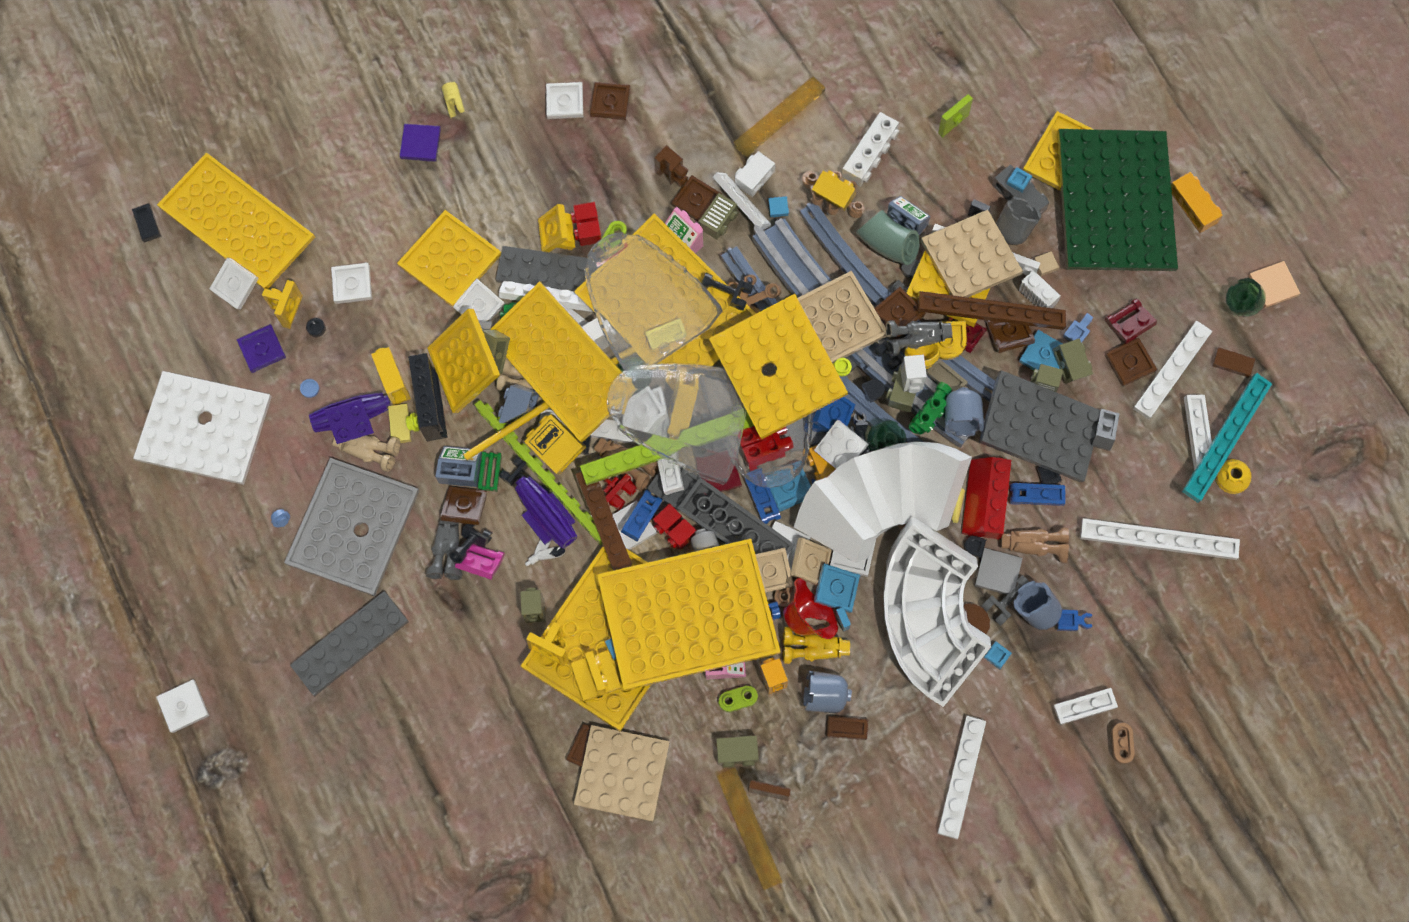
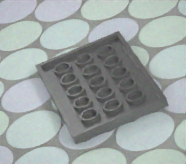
M1000 370L996 377L979 443L1082 483L1085 481L1094 447L1091 445L1095 437L1100 410Z

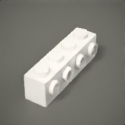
M880 112L843 167L842 177L856 182L860 187L864 182L867 183L872 174L871 170L873 167L877 168L881 161V155L887 153L890 141L892 139L895 140L900 131L898 130L899 122Z

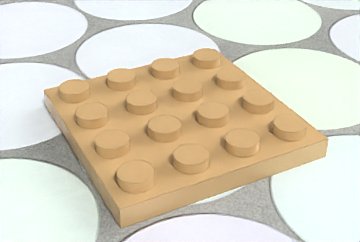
M988 210L921 238L922 245L950 295L970 297L1017 277L1023 272Z
M852 271L797 298L832 363L836 362L839 358H846L887 337L886 327Z
M591 725L574 805L653 822L670 741Z

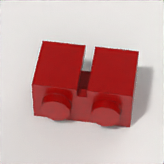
M595 202L573 205L574 212L571 213L572 222L577 224V229H574L575 239L580 241L581 246L600 243L602 237Z
M669 504L653 518V527L660 535L664 534L668 538L667 542L674 549L677 547L681 551L691 541V538L695 536L697 530L685 518L682 520V515Z

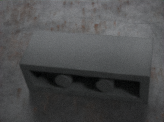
M1011 164L994 178L992 186L1007 201H1011L1013 197L1027 200V205L1033 209L1037 207L1041 214L1046 211L1049 201L1043 193H1039L1035 189L1031 181L1023 193L1006 184L1015 170Z

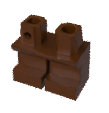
M666 145L654 157L655 173L659 176L665 173L669 176L670 185L675 182L682 187L688 181V176H686L688 169L683 166V158Z

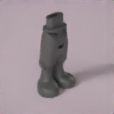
M893 320L887 321L886 336L888 338L904 334L911 335L904 339L887 340L889 353L894 357L899 355L900 349L909 346V348L918 349L922 346L943 342L947 338H952L951 323L912 321L906 326H898Z
M449 521L438 522L434 546L431 549L435 558L432 566L426 571L427 578L441 579L443 577L442 564L444 554H446L447 562L444 576L450 580L462 579V571L455 567V563L449 557L452 549L459 546V523Z

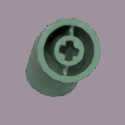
M883 210L856 232L869 247L893 261L909 265L912 264L918 254L920 246L918 232L898 224Z

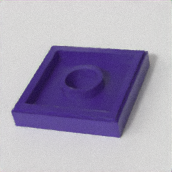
M404 124L400 159L436 162L441 133L440 126Z
M271 324L236 339L251 373L286 358Z

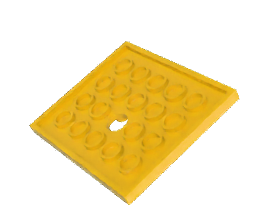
M795 294L709 338L761 439L848 395L847 389ZM767 363H772L777 367L776 374L772 377L762 374V368Z

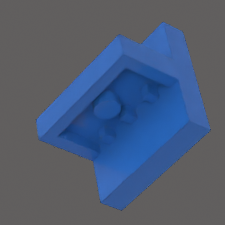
M842 397L817 410L810 429L814 432H828L837 420H840L848 427L856 404Z

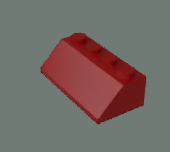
M996 457L971 460L962 526L963 535L998 540L1003 536L1012 460Z

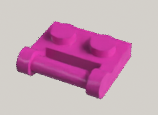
M473 544L466 551V559L460 564L455 563V567L492 580L504 559L505 552H496ZM471 552H474V553H477V554H480V555H483V556L492 558V559H494V560H491V559H488V558H485V557H482V556L473 554V553H471Z

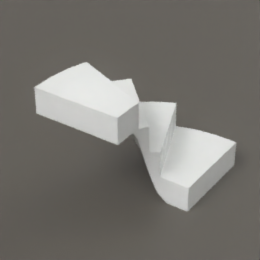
M929 442L895 444L854 457L840 465L827 478L813 483L801 504L794 528L855 563L869 558L874 540L880 534L898 524L908 523L912 516L935 531L941 530L950 524L972 457L955 448Z
M912 516L900 531L886 561L884 584L885 621L890 643L900 667L913 685L927 697L944 707L991 648L990 637L968 623L967 612L963 607L964 587L966 581L978 567L977 558Z

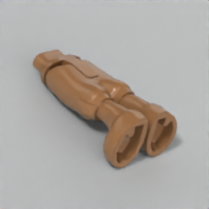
M601 438L594 448L596 452L600 453L599 456L601 458L629 449L612 440L607 441L604 438ZM658 461L642 466L641 468L645 472L633 469L622 474H630L636 481L635 486L637 490L642 492L648 486L650 476L653 477L658 472Z
M1063 527L1055 533H1048L1043 529L1011 531V534L1003 533L1001 548L1010 549L1011 552L1032 554L1039 557L1051 553L1057 555L1061 563H1067L1069 528ZM1047 541H1055V542H1059L1060 544H1058V545H1049V544H1046V543H1044V542H1047Z

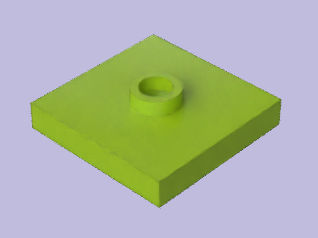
M969 94L942 115L938 131L942 138L969 116L973 101Z

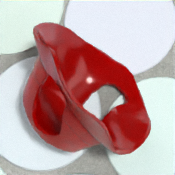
M802 578L796 579L794 581L793 601L783 610L787 625L797 635L817 634L824 639L833 638L838 632V624L833 609L815 603V595L808 589L806 581ZM805 619L825 620L829 622L830 626L814 630Z

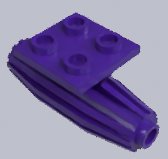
M383 392L358 395L329 404L309 414V419L315 433L332 430L336 443L340 444L373 434L374 431L370 419L388 411V406H391L388 395L384 396Z
M531 477L520 478L516 482L517 486L515 489L527 510L522 514V517L544 545L548 544L551 540L563 549L571 545L577 539V535L572 527L576 522L553 492L549 494Z

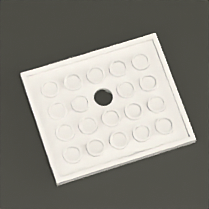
M162 371L133 459L139 462L244 485L272 397L270 394ZM203 412H210L212 414L211 422H207L205 425L200 424L198 421L199 415Z

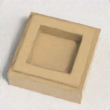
M1052 251L1034 258V261L1040 262L1038 271L1041 276L1059 269Z

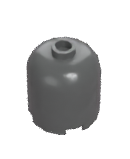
M1013 197L1011 201H1007L996 222L1007 244L1019 245L1024 243L1041 218L1038 208L1034 207L1033 209L1027 205L1028 201L1025 199Z

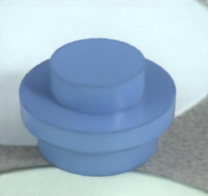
M283 509L277 510L271 515V523L274 527H283L289 522L290 514Z

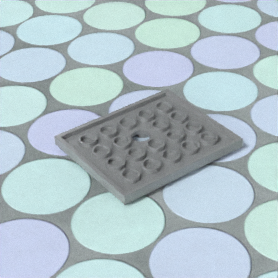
M330 458L284 563L375 596L415 503L419 489ZM362 523L367 524L369 527L367 535L364 537L356 536L354 533L355 527Z

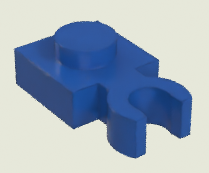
M1062 610L1061 618L1057 623V631H1078V626H1081L1083 629H1090L1092 624H1086L1084 619L1091 618L1092 614L1085 613L1082 616H1078V610Z

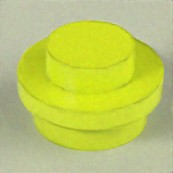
M839 358L833 363L840 377L847 376L851 372L852 365L848 359Z
M411 413L410 416L406 417V425L410 431L413 430L414 432L419 431L418 418L416 413Z

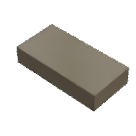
M940 358L926 371V375L937 384L939 382L948 384L952 388V392L965 387L968 383Z

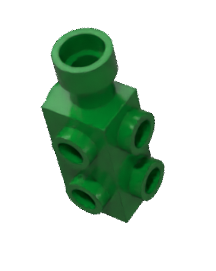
M939 382L934 394L922 405V408L908 425L911 432L922 435L925 432L929 433L934 428L935 424L933 422L935 419H939L945 413L946 400L944 398H947L952 392V388L948 384Z

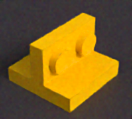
M557 204L538 218L541 249L543 252H551L555 248L567 250L575 248L571 214L565 213L564 205Z
M287 280L283 292L274 288L271 290L264 288L262 296L269 307L275 310L274 314L284 328L290 329L303 295L295 282Z
M553 622L552 626H548L543 635L545 639L531 632L526 638L529 649L563 666L567 662L566 650L557 646L563 636L560 624Z
M608 650L595 655L593 651L587 652L584 659L570 663L583 702L621 689Z

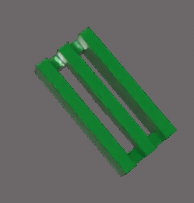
M482 452L478 490L498 492L502 453ZM489 458L486 486H483L486 461ZM495 458L497 459L494 486L490 487L493 460Z

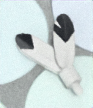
M540 540L535 554L528 558L529 561L525 565L529 566L539 560L561 557L565 554L566 550L561 547L548 549L550 542L544 545Z

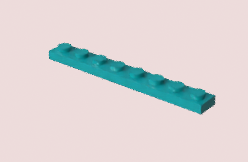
M1258 373L1254 374L1182 491L1197 503L1203 499L1272 385L1271 382Z

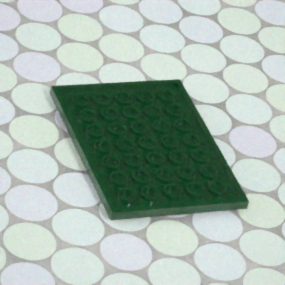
M1058 129L1057 139L1066 270L1176 271L1178 269L1167 131Z

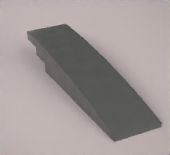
M681 465L679 467L684 490L666 495L663 491L660 471L647 488V490L662 498L667 504H671L678 512L701 528H705L706 531H713L716 538L724 544L751 539L755 554L785 548L787 556L795 546L794 543Z

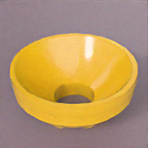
M934 343L919 347L918 349L907 347L904 354L905 356L924 355L925 368L929 369L938 361L940 349Z
M1230 459L1225 461L1215 477V481L1224 492L1239 494L1248 488L1251 482V472L1244 462ZM1238 469L1241 472V478H1233L1231 470Z

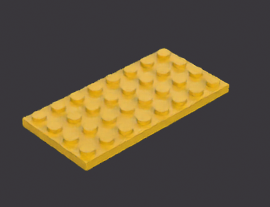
M207 152L157 204L162 211L225 260L231 258L257 276L259 279L256 284L263 289H269L315 239L313 233Z
M540 281L490 329L497 330L510 337L506 358L580 442L587 439L638 390Z

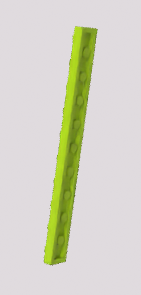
M479 400L474 404L476 410L496 432L505 428L506 423H499L500 417L496 418L494 416V410L488 403L483 404ZM513 431L502 439L527 463L532 472L553 492L557 499L600 546L603 545L595 525L591 522L593 519L587 511L583 513L579 509L581 505L574 497L572 499L568 497L566 488L562 484L558 485L554 481L556 479L549 470L545 471L542 468V462L537 457L533 458L529 454L531 451L526 444H520L517 441L518 436Z
M746 409L581 465L580 469L586 485H590L736 434L735 432L753 427L754 424Z

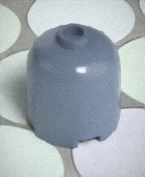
M965 387L951 392L946 398L945 431L947 433H950V431L956 432V436L963 437L974 436L975 431L978 430L982 432L984 429V419L980 395Z
M1031 581L1024 584L1018 590L1019 594L1016 600H1014L1015 609L1033 628L1046 630L1058 623L1062 615V607L1046 583Z
M808 671L806 679L810 681L809 687L804 688L803 705L806 706L805 711L827 713L842 711L847 701H851L852 695L846 680L842 676Z

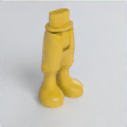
M784 627L783 646H807L804 649L783 647L784 664H790L793 659L804 657L805 660L812 662L819 659L841 658V655L850 656V640H841V637L824 639L817 634L804 637L793 634L789 627Z

